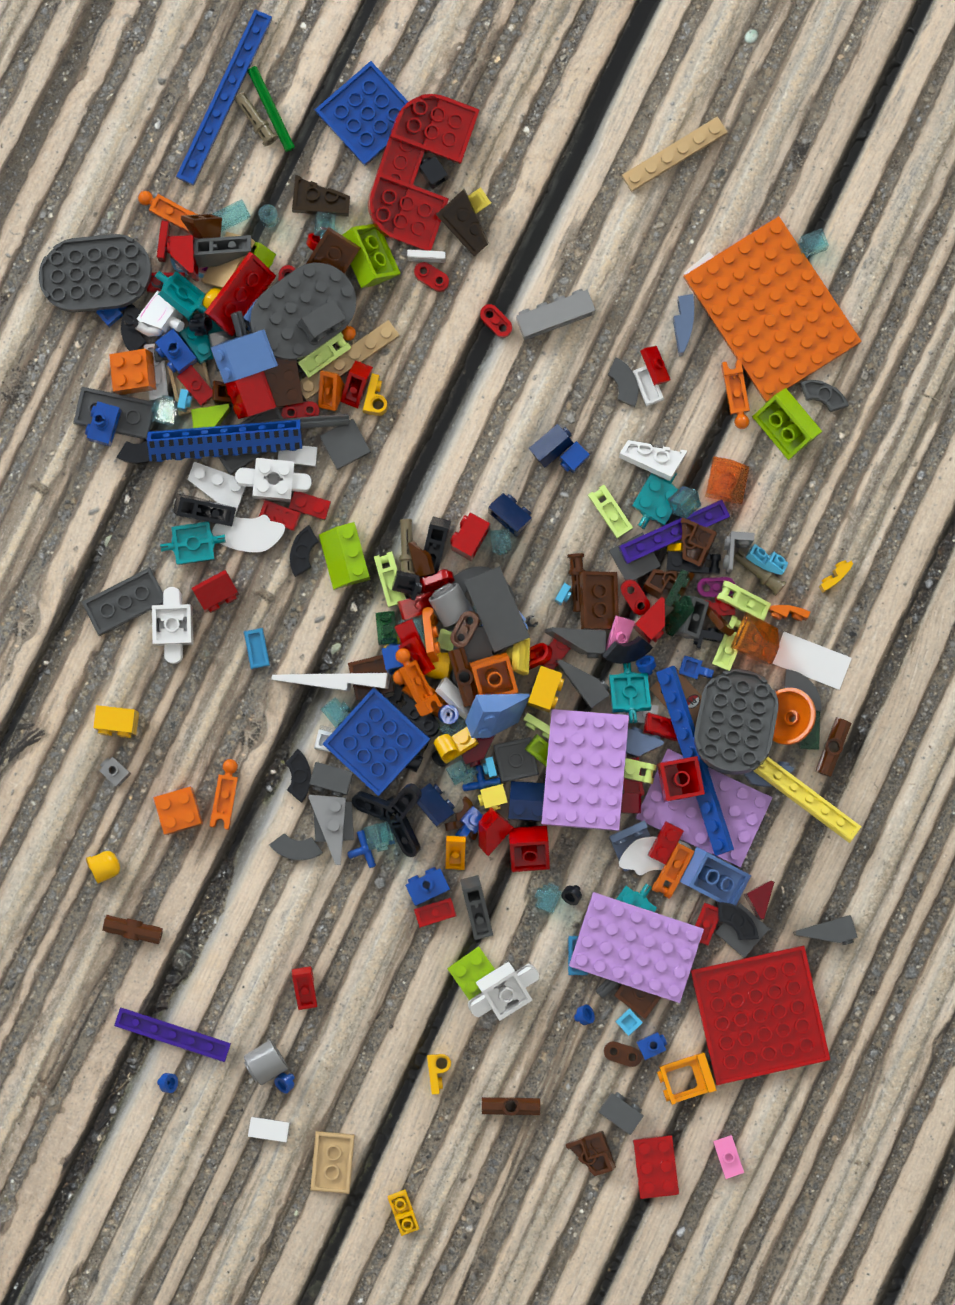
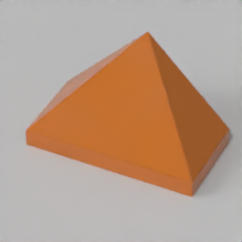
M320 371L319 408L332 411L337 410L345 387L339 374Z

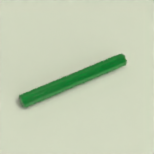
M253 66L248 69L250 78L284 150L290 152L294 149V144L258 68Z

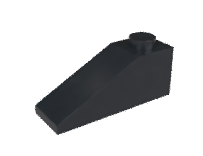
M178 493L173 509L177 516L232 526L236 507Z
M432 517L424 550L431 554L435 573L425 576L437 574L440 569L451 525L450 520Z

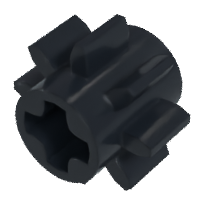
M205 313L193 314L194 318L189 320V329L195 332V336L208 335V331L212 329V320L210 317H206Z

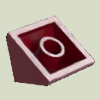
M767 881L744 894L757 919L762 920L765 918L774 881Z

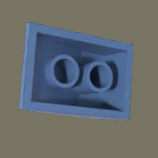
M265 330L227 340L211 347L224 384L278 366Z
M476 695L465 720L471 738H490L518 723L530 695Z
M696 847L679 882L718 902L737 905L751 875Z

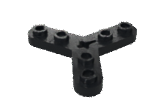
M396 684L393 696L387 699L428 737L437 735L440 729L437 720L430 714L420 716L415 707L417 703L402 692L405 685ZM402 694H404V701L406 702V705H403L402 708H400V706L397 703L402 701Z
M407 784L392 802L363 791L357 792L352 797V804L357 810L388 822L402 852L406 856L414 857L421 850L419 841L406 817L422 796L421 790L417 785Z

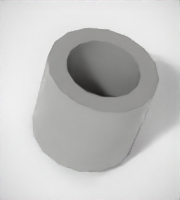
M449 583L440 587L432 593L428 600L444 627L457 623L464 612L473 611L470 602L458 583Z
M271 1039L244 1056V1064L255 1082L258 1081L260 1085L267 1083L289 1069Z

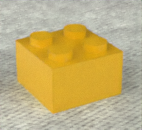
M540 666L528 706L548 713L550 709H555L558 697L555 696L556 692H561L565 680L562 678L563 673Z
M96 705L93 728L100 735L112 736V733H117L119 737L131 738V735L137 734L139 712L135 709Z

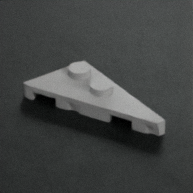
M309 795L310 803L335 865H341L346 798Z

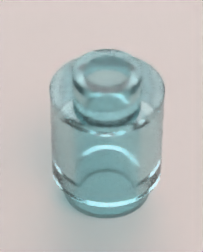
M266 204L259 209L258 215L262 225L273 227L277 224L279 216L273 205Z

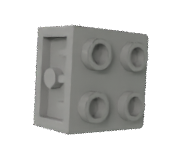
M731 531L729 536H726L724 550H727V555L723 559V569H726V574H730L733 570L734 544L737 548L751 546L755 533Z

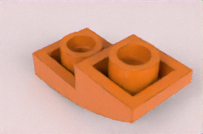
M773 605L768 610L771 613L770 616L778 620L786 619L790 613L793 619L798 621L803 619L806 621L810 615V611L790 605Z

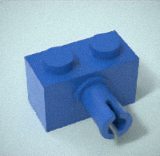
M171 329L155 342L157 346L155 351L161 358L165 357L168 360L167 366L173 373L177 372L180 374L190 365L193 366L198 362L196 356L174 329Z
M97 401L96 406H93L91 410V417H93L91 424H88L85 430L87 439L91 442L111 447L122 410L119 407Z
M436 867L425 871L426 875L421 878L416 875L408 879V884L405 886L415 906L450 890L441 869L437 870Z

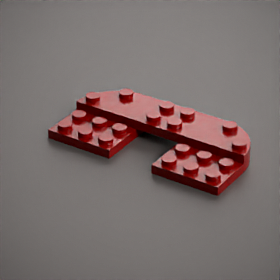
M424 94L410 100L399 111L368 198L370 218L381 234L391 240H396L421 250L431 251L441 223L436 213L448 203L449 198L413 185L424 152L427 151L461 164L480 111L479 109L442 95Z

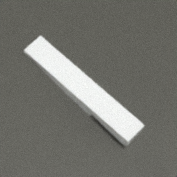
M391 674L272 675V680L350 691L351 684L389 689Z

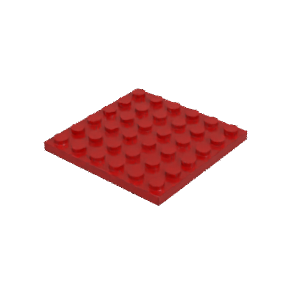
M804 945L690 970L716 1085L830 1060Z

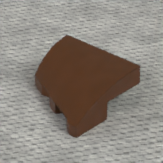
M682 517L683 560L702 568L717 532Z
M653 569L642 590L657 599L663 597L666 604L676 609L695 574L691 572L689 574H679L677 571L665 572Z
M603 1130L565 1144L568 1150L571 1149L579 1157L578 1160L585 1164L594 1176L613 1171L616 1168Z

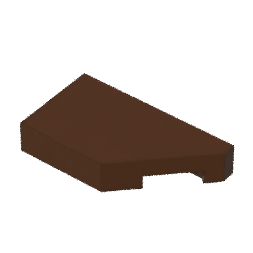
M409 542L408 546L415 574L420 577L435 573L431 554L418 547L416 542Z
M708 605L706 615L721 632L731 636L735 631L725 619Z

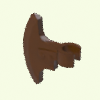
M467 796L462 799V811L455 813L456 821L445 823L446 831L460 829L463 826L460 819L474 806ZM470 831V833H469L470 839L475 840L476 837H477L478 831L476 832V834H473V833Z

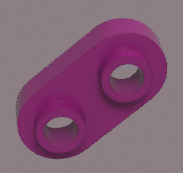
M729 577L703 578L697 584V592L704 598L717 597L722 592L724 581L733 584L735 582ZM708 585L710 590L705 592L703 586Z

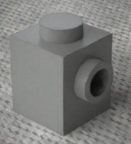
M114 757L111 759L106 758L100 765L102 768L99 771L116 787H119L131 775Z

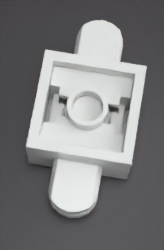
M256 458L255 469L239 468L235 474L237 484L253 487V499L291 502L292 491L307 492L312 485L309 475L294 473V461Z
M168 587L164 590L163 605H152L153 645L164 646V658L171 664H177L182 661L183 645H194L193 607L191 604L182 605V593L175 587Z
M509 962L505 963L476 982L482 993L468 1002L469 1010L476 1017H480L493 1010L499 1021L532 1001L526 987L539 979L538 971L531 964H527L515 971Z

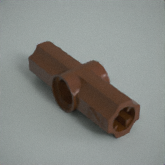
M464 647L448 651V655L463 705L468 707L472 706L478 692ZM461 672H467L469 674V680L467 682H461L459 680V674Z
M835 718L828 739L824 744L823 752L815 770L816 772L828 777L832 776L852 723L841 718ZM830 742H835L838 745L837 752L829 750Z
M106 915L102 931L122 935L123 938L136 941L142 940L154 944H160L163 934V928L143 924L144 922L129 918L123 919Z
M482 1097V1114L510 1116L540 1115V1098ZM514 1101L517 1104L516 1110L508 1111L505 1107L506 1103Z

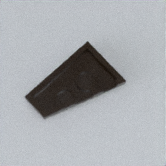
M295 175L293 213L349 217V195L331 188H324L319 186L318 183L309 182Z
M463 189L436 215L473 256H476L489 242L465 189Z

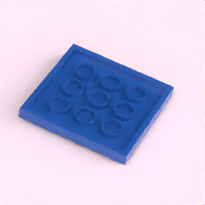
M370 61L315 109V112L358 160L366 166L385 149L396 116L408 101L374 63Z
M373 687L326 739L323 745L377 796H380L431 739L376 687Z

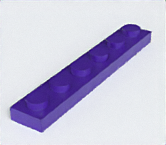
M721 499L683 518L708 528L729 518L730 515ZM681 518L619 546L626 564L681 540Z
M122 1007L119 1009L114 1024L116 1027L223 1062L226 1061L231 1046L229 1042Z

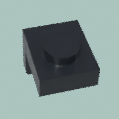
M397 570L392 590L410 594L411 600H415L416 595H420L422 590L419 575Z
M708 628V631L701 629L699 639H694L693 644L696 645V650H700L702 639L721 643L723 634L719 633V630L715 628Z

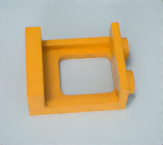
M704 1052L659 1066L658 1078L660 1083L664 1082L666 1090H663L666 1102L670 1101L672 1105L698 1095L717 1091ZM691 1066L697 1086L693 1089L673 1094L666 1075L667 1072Z

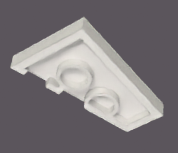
M628 440L621 450L619 458L671 481L684 460L687 450L673 451L670 450V447L663 446L662 449L652 447L651 444Z
M194 462L188 481L215 502L236 507L235 517L246 487L238 485L233 475Z

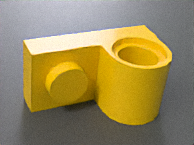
M372 373L363 407V413L375 416L384 415L388 409L386 399L376 394L381 391L382 381H380L378 374ZM377 401L384 404L383 408L379 410L375 409L373 405Z
M467 727L453 736L449 734L441 735L433 742L440 757L446 764L479 744L476 738H471Z
M446 1054L427 1055L431 1092L432 1095L440 1094V1089H443L442 1077H438V1073L447 1072L451 1066V1060ZM439 1058H445L447 1060V1067L443 1069L438 1068L436 1061Z

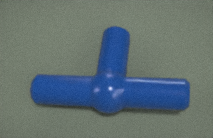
M478 765L475 767L477 782L466 783L462 786L464 792L476 789L482 790L487 787L500 785L501 779L485 780L483 766Z
M364 830L358 831L357 836L361 847L348 851V857L351 859L364 854L368 867L373 868L376 866L371 852L372 848L368 844Z

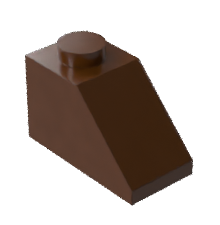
M212 214L181 216L182 222L195 238L221 237V217Z

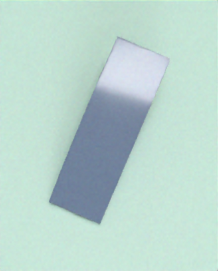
M693 294L678 296L677 299L679 315L673 317V325L679 357L683 356L693 328Z

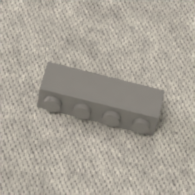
M582 289L572 292L571 296L566 298L565 296L557 297L554 299L555 302L549 304L547 302L541 303L536 306V309L531 311L529 309L520 311L519 315L516 316V321L524 341L595 315L596 310L588 289L585 291Z

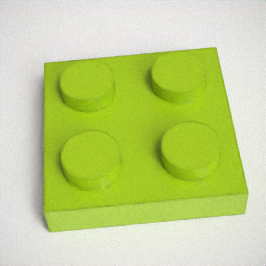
M479 946L447 968L469 1000L481 993L476 982L495 970Z

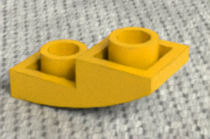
M844 560L835 565L836 568L832 571L835 577L833 578L830 575L822 580L823 583L819 586L822 593L835 586L848 573L853 565L852 560L849 562Z
M406 1189L387 1196L401 1236L419 1230L420 1228Z

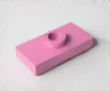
M615 616L606 643V651L614 641L628 643L635 621Z
M732 1135L713 1141L725 1179L743 1174L744 1171Z

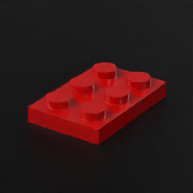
M672 1135L634 1139L640 1199L679 1195Z

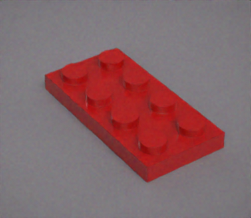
M249 252L207 308L205 314L228 335L233 336L236 331L231 314L241 311L244 317L254 301L267 290L276 275L257 256Z

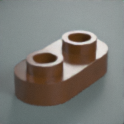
M467 611L460 616L450 637L454 646L461 648L470 643L480 623L479 615L476 612ZM469 617L473 618L472 624L468 623ZM460 634H463L465 637L463 641L459 639Z
M615 1041L607 1043L604 1047V1055L610 1061L635 1067L642 1060L641 1052L635 1047ZM611 1048L617 1049L616 1055L610 1054ZM631 1053L636 1055L634 1061H630L628 1058Z

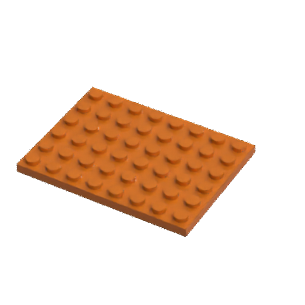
M779 216L683 277L736 359L741 360L742 368L765 403L775 394L785 388L789 389L862 342Z

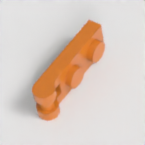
M426 607L422 611L426 651L429 659L434 663L439 661L438 654L441 653L440 644L436 639L439 637L436 626L438 619L433 609Z
M677 843L667 864L664 865L658 879L654 882L652 891L656 893L661 892L664 897L670 899L695 851ZM665 880L670 882L667 887L663 885Z

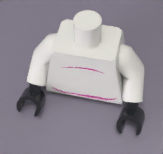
M151 281L152 286H153L154 288H159L160 290L162 289V286H163V283H162V282L160 283V285H157V286H156V285H154V283ZM158 290L138 316L137 320L139 322L135 321V316L131 313H128L127 316L132 318L133 321L129 323L124 320L126 326H135L136 330L148 337L165 335L171 329L180 332L185 326L184 322L181 321L183 314L164 301L158 295L160 292Z

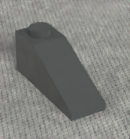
M251 235L194 239V257L198 268L219 266L251 252Z
M555 627L545 629L546 634L579 654L587 655V658H599V655L606 652V631Z
M561 659L556 660V663L589 708H593L610 695L608 693L610 688L604 680L600 681L596 677Z
M479 875L460 879L474 939L493 936Z
M851 915L793 931L796 936L834 943L842 942V945L854 943L853 939L858 938Z

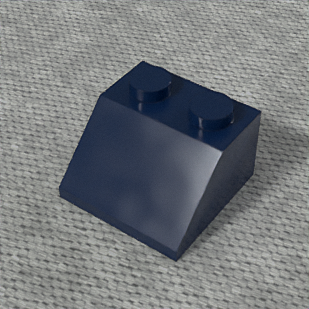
M502 493L489 505L488 513L514 536L518 537L532 521L531 512L524 506L520 508L516 504L517 500L510 494L506 496Z
M511 781L508 820L542 822L545 783Z
M429 783L421 789L422 796L417 804L438 828L455 814L453 811L455 806L449 799L445 801L441 797L443 792L436 784L432 786Z

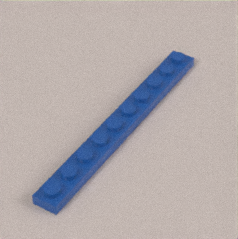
M256 9L254 10L176 175L177 179L190 185H195L268 30L272 16Z
M670 666L656 672L683 758L698 756L705 794L696 796L714 855H721L734 850L708 766L700 758L695 748V726L676 667Z

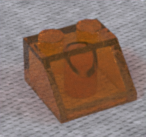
M714 456L711 462L705 497L742 504L750 467L731 459Z

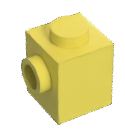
M503 784L480 790L481 794L478 795L480 806L484 805L485 809L493 808L496 811L501 809L500 805L508 803Z

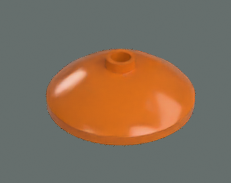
M797 688L780 689L776 691L778 713L773 741L782 745H791L802 741L811 732L816 719V709L812 699L802 690ZM795 716L796 719H795V721L792 722V721H791V720H792V717Z

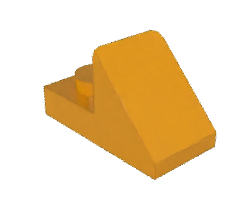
M446 836L445 869H465L466 837Z

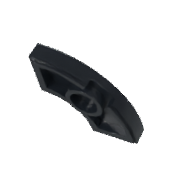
M130 304L122 316L121 335L127 349L132 351L141 349L146 341L142 337L141 332L135 329V326L128 327L124 324V320L129 323L133 321L132 318L127 316L128 313L133 314L135 321L139 322L137 318L141 311L133 304Z
M126 441L117 455V459L132 464L149 462L147 441L141 444H133Z
M309 525L296 536L291 548L290 566L295 577L311 569L309 562L310 552L319 543Z
M638 636L628 643L614 641L602 656L610 662L626 664L642 658L654 647Z
M297 749L285 763L289 767L292 776L291 784L287 791L302 803L310 789L311 770L307 759Z
M717 902L718 922H724L732 926L737 932L738 940L759 939L756 925L745 911L730 903Z

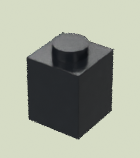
M436 156L433 158L428 157L421 162V166H419L420 172L432 190L448 180V174Z

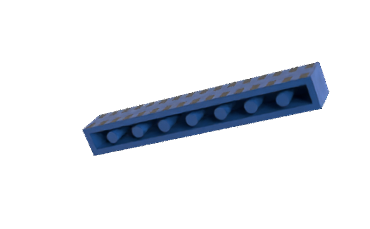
M300 419L148 432L149 460L162 462L173 459L183 460L185 458L200 459L209 456H237L245 453H274L282 450L296 451L302 449Z

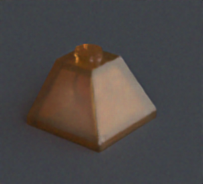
M745 613L731 648L760 663L772 665L779 649L778 628L749 613Z

